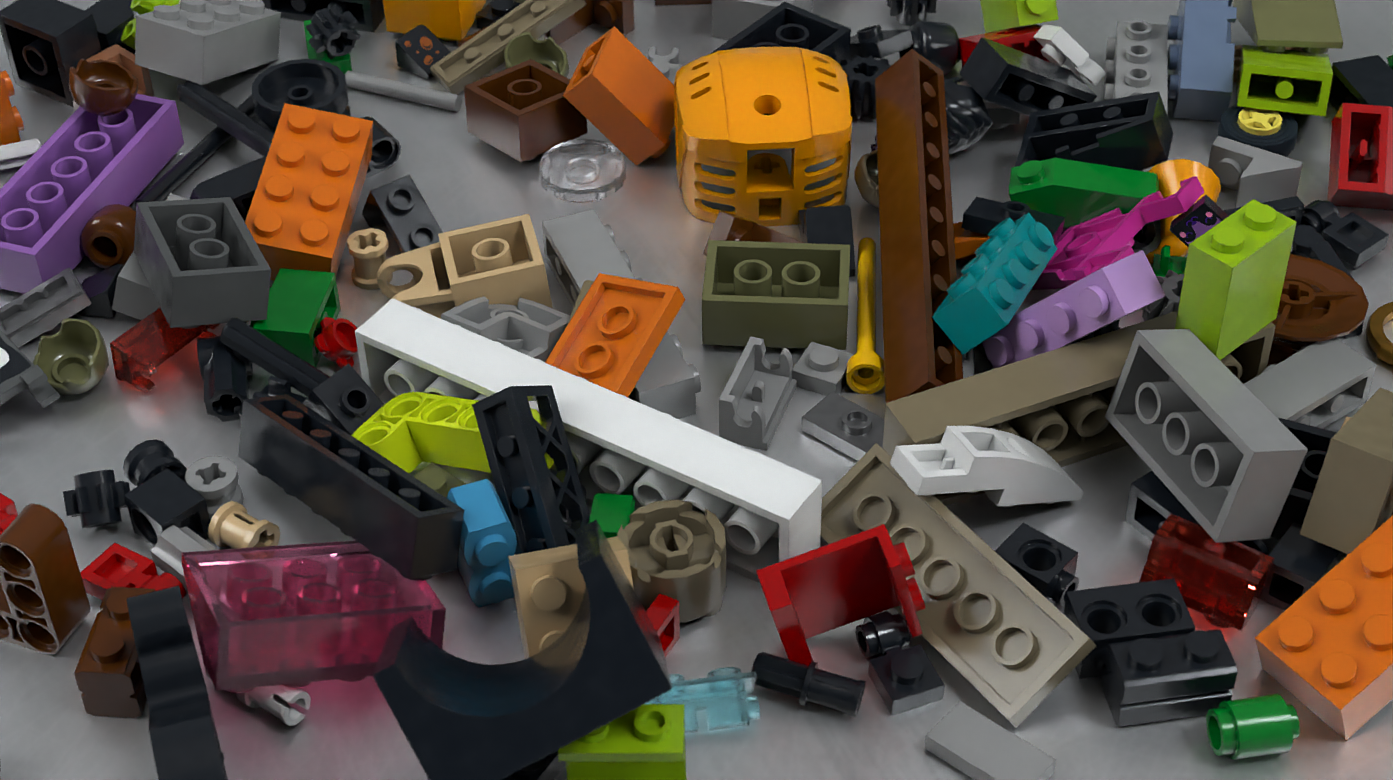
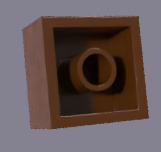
M532 59L464 86L468 132L519 162L533 160L541 153L555 147L565 146L571 140L588 133L587 118L563 96L570 79Z

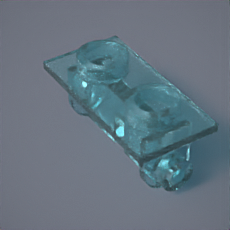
M736 667L716 669L707 674L708 678L685 680V677L680 674H669L673 689L645 703L684 704L685 734L698 732L696 711L706 710L709 731L746 727L750 725V720L760 719L758 697H747L748 694H753L757 678L756 672L741 673V669Z

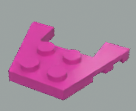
M1197 176L1181 181V188L1175 194L1163 198L1160 190L1143 197L1129 213L1122 214L1120 209L1116 208L1068 228L1056 241L1055 246L1058 249L1031 290L1065 288L1107 265L1134 254L1132 246L1135 244L1133 237L1145 224L1185 213L1205 192Z

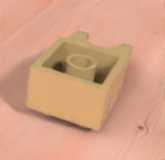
M529 214L439 233L440 242L395 255L387 259L380 266L377 273L378 285L385 296L419 308L440 319L442 313L469 300L483 296L489 300V304L517 306L518 300L521 297L553 308L544 261ZM396 270H407L413 274L411 282L401 286L391 285L387 281L388 276Z

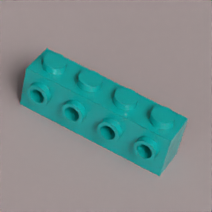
M1029 212L1015 222L1010 217L1004 219L988 233L990 239L974 252L976 257L961 270L963 275L947 289V297L932 316L962 355L1009 324L1058 249L1048 228L1044 224L1036 222Z

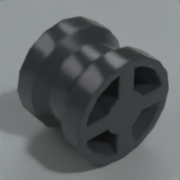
M156 439L144 441L135 446L124 460V474L134 486L138 487L167 468L186 483L185 474L187 468L178 458L174 457L173 451L163 441Z

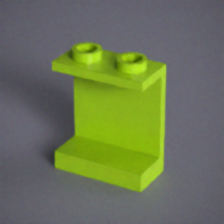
M643 704L558 749L559 761H565L567 780H687L684 704Z

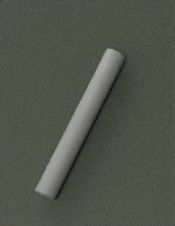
M347 71L345 74L346 85L349 88L456 112L460 110L462 105L461 95L353 71Z

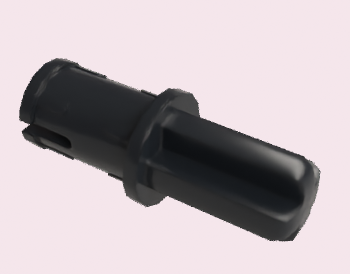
M765 652L758 653L751 669V682L754 685L800 698L799 704L806 706L809 701L849 713L856 717L866 686V681H858L818 669V662L811 661L808 666Z

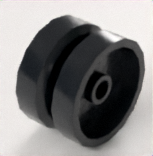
M313 59L289 60L269 67L260 73L252 84V98L255 114L258 116V123L274 133L285 103L351 116L350 107L348 106L345 75L337 66L325 61Z

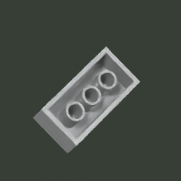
M1189 329L1137 330L1105 418L1216 543L1269 539L1308 449Z

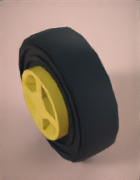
M1236 104L1229 107L1222 114L1218 136L1288 157L1296 145L1298 124L1293 115L1288 112L1239 107Z

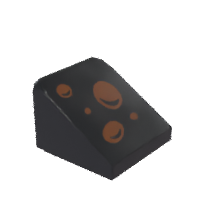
M422 24L416 26L395 41L398 67L426 79L433 77L430 67L451 53Z

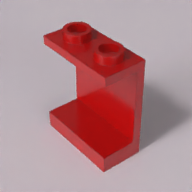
M885 524L756 570L789 660L809 666L813 658L806 639L896 606H900L912 638L923 634L916 612L926 609L915 578L907 580L905 578L915 574L910 556L904 542L893 545Z

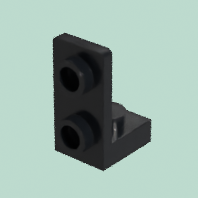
M410 174L370 190L362 211L364 219L370 228L385 223L402 253L440 242L438 234L443 233Z

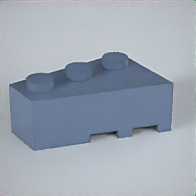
M1180 0L1177 15L1169 16L1168 40H1174V44H1170L1168 48V70H1173V74H1169L1168 100H1173V118L1220 122L1222 114L1228 109L1233 90L1235 44L1231 43V22L1236 21L1237 7H1231L1233 0Z

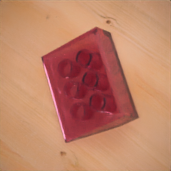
M356 540L182 552L181 563L203 664L216 691L226 690L233 693H245L253 690L255 687L284 685L288 687H304L314 681L334 679L346 682L361 681L367 676H372L391 627L410 617H413L423 633L442 649L446 608L427 581H414L403 577L397 569L383 559L372 555L369 549Z

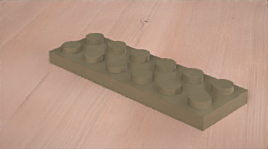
M875 443L822 498L821 537L830 544L885 524L893 545L904 542L915 571L914 575L905 578L906 580L915 578L926 608L916 612L923 633L921 635L1017 728L1096 645L934 495H916L890 464L892 457ZM900 606L894 607L903 616Z

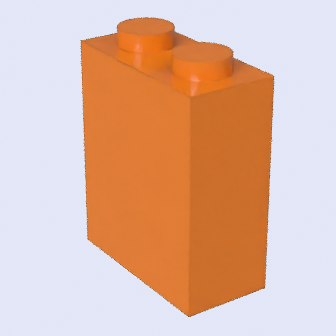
M614 26L585 49L563 96L637 166L650 156L653 159L658 158L671 144L669 136L675 127L674 84Z

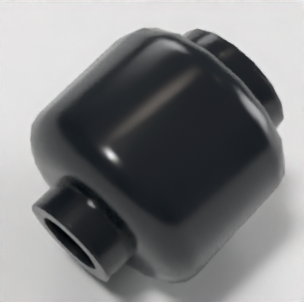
M915 22L908 29L911 31L914 44L899 51V57L901 58L911 49L915 50L944 71V76L948 75L954 69L956 63L961 60L958 34L955 28L948 23Z

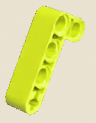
M423 392L403 393L385 403L351 435L409 474L422 462H432L434 464L491 473L472 406L478 400ZM531 408L533 418L542 425L539 412ZM545 452L544 457L549 469L554 464V460Z

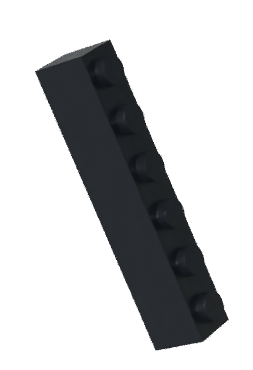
M289 394L243 400L238 457L257 469L260 475L271 479L282 487L287 494L299 499L310 507L313 513L327 519L338 527L343 534L355 539L369 549L372 555L383 559L407 579L425 581L431 579L435 574L456 570L464 509Z

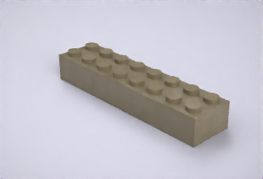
M1178 311L885 403L883 449L892 457L896 446L941 443L947 426H977L1015 434L1042 448L1061 467L1127 446L1129 444L1105 418L1134 337L1137 330L1175 329ZM1272 322L1220 360L1243 384L1260 375L1267 368L1276 327ZM985 492L935 494L934 496L945 506L984 494Z

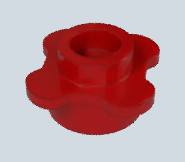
M331 317L324 318L320 322L322 331L314 338L316 348L325 358L337 362L340 368H343L348 363L353 366L354 360L352 357L358 352L355 330L358 328L347 319L339 318L335 320Z

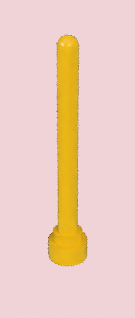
M869 237L861 239L858 243L857 350L848 360L846 369L847 385L851 390L859 394L876 393L885 384L884 360L876 353V243Z

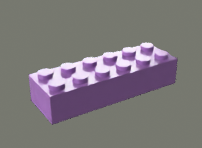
M137 94L129 107L118 114L110 116L91 114L82 107H79L0 189L1 289L25 294L69 267L73 270L86 256L81 246V232L90 218L107 205L121 204L130 206L184 145L175 101Z

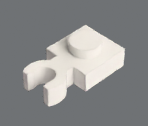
M1044 24L1035 34L1034 38L1043 46L1041 50L1042 55L1053 64L1062 66V64L1067 65L1084 84H1087L1089 81L1093 86H1096L1106 74L1097 63L1088 58L1090 54L1062 27Z

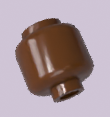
M112 204L98 210L90 218L81 232V246L84 254L93 264L102 269H108L117 264H126L134 251L136 211L129 206Z

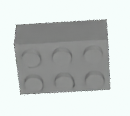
M181 0L180 4L173 6H155L154 11L136 16L135 65L204 85L278 60L281 12L267 9L263 2L256 0Z

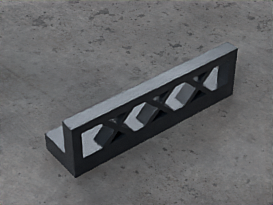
M552 385L509 386L472 404L497 494L516 534L517 545L514 555L577 544L576 530L589 524L590 515ZM529 401H537L542 425L533 418ZM545 452L554 460L557 470L556 476L547 467L544 457ZM560 503L569 512L572 522L570 527L562 519L559 509Z

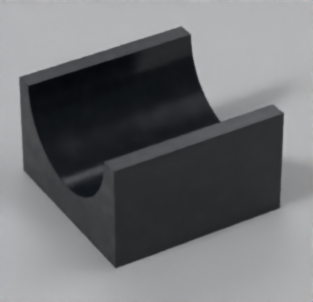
M597 520L576 530L578 567L586 585L579 610L567 630L554 643L538 654L512 663L480 664L458 658L441 649L423 633L413 617L391 627L372 676L429 780H501L673 689L661 640Z

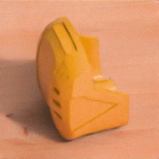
M798 47L738 48L720 50L700 57L684 65L676 72L674 80L676 172L678 186L682 190L685 205L694 217L706 222L715 223L719 211L722 210L704 206L702 200L733 206L735 208L733 211L722 212L746 218L765 227L788 226L798 224L799 210L809 208L804 207L807 202L834 194L831 200L813 207L845 205L847 199V179L849 178L852 117L850 116V94L847 74L833 58L816 51ZM792 148L791 178L785 160L779 155L761 153L752 156L747 161V150ZM836 158L832 165L813 172L805 171L808 166ZM701 164L732 170L735 174L732 176L714 174L705 171ZM835 176L833 182L811 190L804 189L808 184ZM702 182L733 188L735 192L732 194L715 192L704 188Z

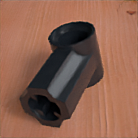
M220 336L198 338L197 352L200 372L204 382V403L207 414L218 417L222 422L239 420V414L243 411V400L249 399L248 376L253 375L252 361L220 341Z

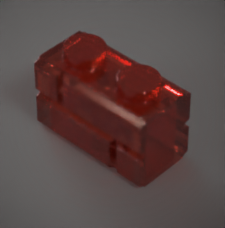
M1170 514L1152 540L1147 562L1144 565L1139 583L1174 578L1187 607L1204 614L1205 619L1212 625L1221 628L1233 627L1242 631L1259 604L1274 558L1236 541L1216 543L1203 527Z

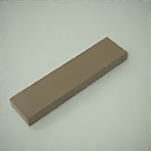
M526 0L432 65L430 70L434 78L449 93L458 95L464 90V86L478 81L505 62L504 50L509 40L524 32H530L535 39H538L583 8L586 3L584 0Z

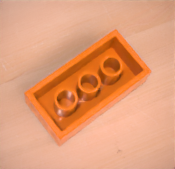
M287 103L284 104L245 220V224L271 268L270 280H275L280 268L335 273L336 277L372 157L373 121Z
M1393 515L1255 637L1262 669L1346 741L1393 699Z

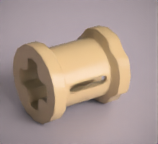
M375 228L357 230L347 239V247L350 255L353 256L355 265L351 274L352 281L361 289H379L377 273L380 266L386 261L385 252L389 247L386 233ZM393 272L387 278L388 283L393 278Z
M230 501L222 505L213 515L208 528V536L213 544L219 547L229 546L240 552L249 563L258 566L272 556L274 549L279 543L280 530L277 525L266 519L259 521L247 514V509L242 504Z

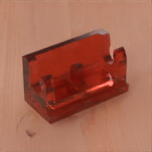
M159 307L110 343L116 378L122 382L125 380L140 391L149 392L156 385L143 375L151 377L157 372L156 367L194 339L216 336L213 332L207 330H214L220 324L201 325L193 329L170 328Z

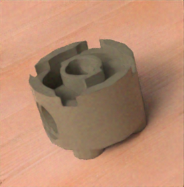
M656 501L634 511L630 515V523L624 530L621 525L617 537L628 549L633 588L645 612L659 593L679 601L680 623L689 622L702 616L709 617L720 611L722 597L727 588L725 528L714 513L704 508L705 515L693 511L692 503L687 501Z

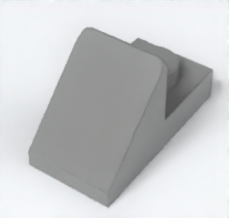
M1218 136L1212 143L1208 168L1219 177L1221 186L1238 191L1235 208L1243 207L1253 199L1264 203L1296 196L1303 166L1301 161Z

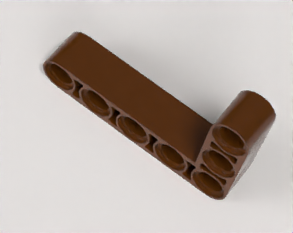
M40 504L26 505L0 535V640L43 654L52 655L61 649L89 614L90 603L64 522L49 508Z

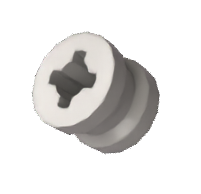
M208 456L197 460L187 469L185 481L205 498L210 521L216 511L225 503L234 501L243 505L244 498L238 484V471L235 463L229 458Z

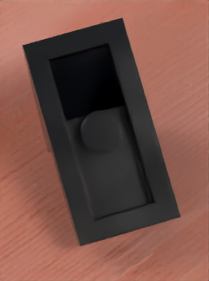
M848 205L819 206L799 210L798 225L802 242L850 245L849 277H855L856 268L850 207Z

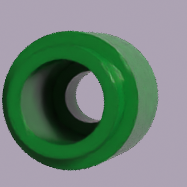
M1279 694L1223 701L1219 708L1208 710L1206 716L1207 735L1213 752L1217 756L1228 755L1232 760L1289 752L1293 745V739H1297L1300 734V723L1296 709L1292 704H1286L1283 697Z

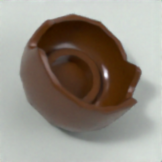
M81 59L76 68L70 67L69 89L76 104L87 112L99 116H110L122 112L131 105L137 95L138 79L117 62L106 60L88 62L85 59Z

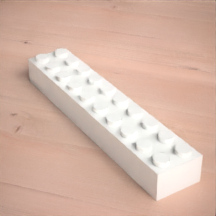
M393 298L355 330L362 379L384 404L392 398L407 392H423L480 401L509 386L552 385L579 481L586 488L585 502L590 507H592L595 494L607 493L632 495L633 499H635L636 510L656 501L666 500L691 502L692 510L705 515L704 508L717 516L725 528L726 568L758 583L760 581L756 570L820 547L822 480ZM529 401L530 408L539 412L537 401ZM555 464L550 469L556 470Z

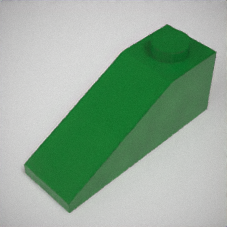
M1051 158L1043 161L1032 160L1011 168L1009 197L1011 201L1022 202L1032 210L1065 217L1063 228H1067L1116 208H1119L1122 214L1129 213L1143 197L1159 191V179L1157 173L1061 158Z

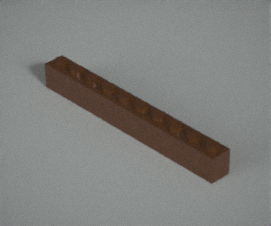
M913 49L875 79L886 403L963 379L962 353L932 318L933 314L947 297V289L957 280L944 71Z

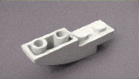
M947 426L941 443L896 446L890 461L892 467L916 495L933 496L943 493H976L984 491L987 497L997 506L1011 507L1021 504H1052L1060 501L1081 500L1084 493L1076 482L1042 448L1015 434L993 428Z

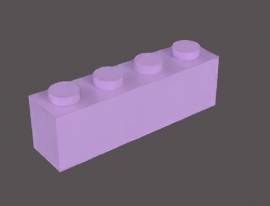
M1141 250L1091 273L1016 313L1006 327L983 341L982 345L993 367L998 368L1065 347L1166 295L1144 251Z

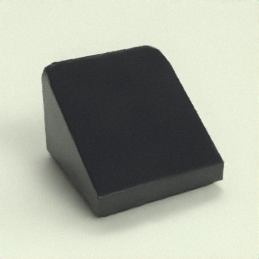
M123 264L114 265L83 280L81 285L92 304L74 315L114 318L117 311L112 310L117 277L124 267Z

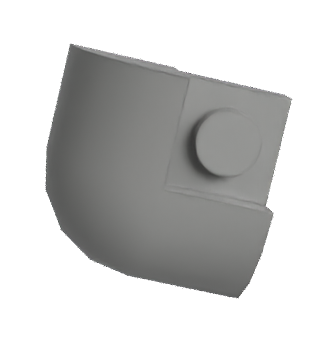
M483 296L469 300L441 314V319L459 325L466 330L499 342L504 346L543 362L547 360L570 318L568 314L521 297L518 300V305L515 306L489 304V300Z

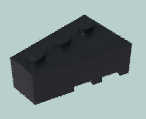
M1159 91L1031 112L1015 167L1032 160L1043 161L1051 158H1061L1141 171L1167 161L1173 131Z

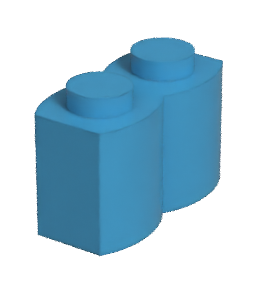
M483 479L451 488L446 498L464 509L457 567L471 600L480 608L514 598L508 556L514 555L517 539L493 484L490 480Z

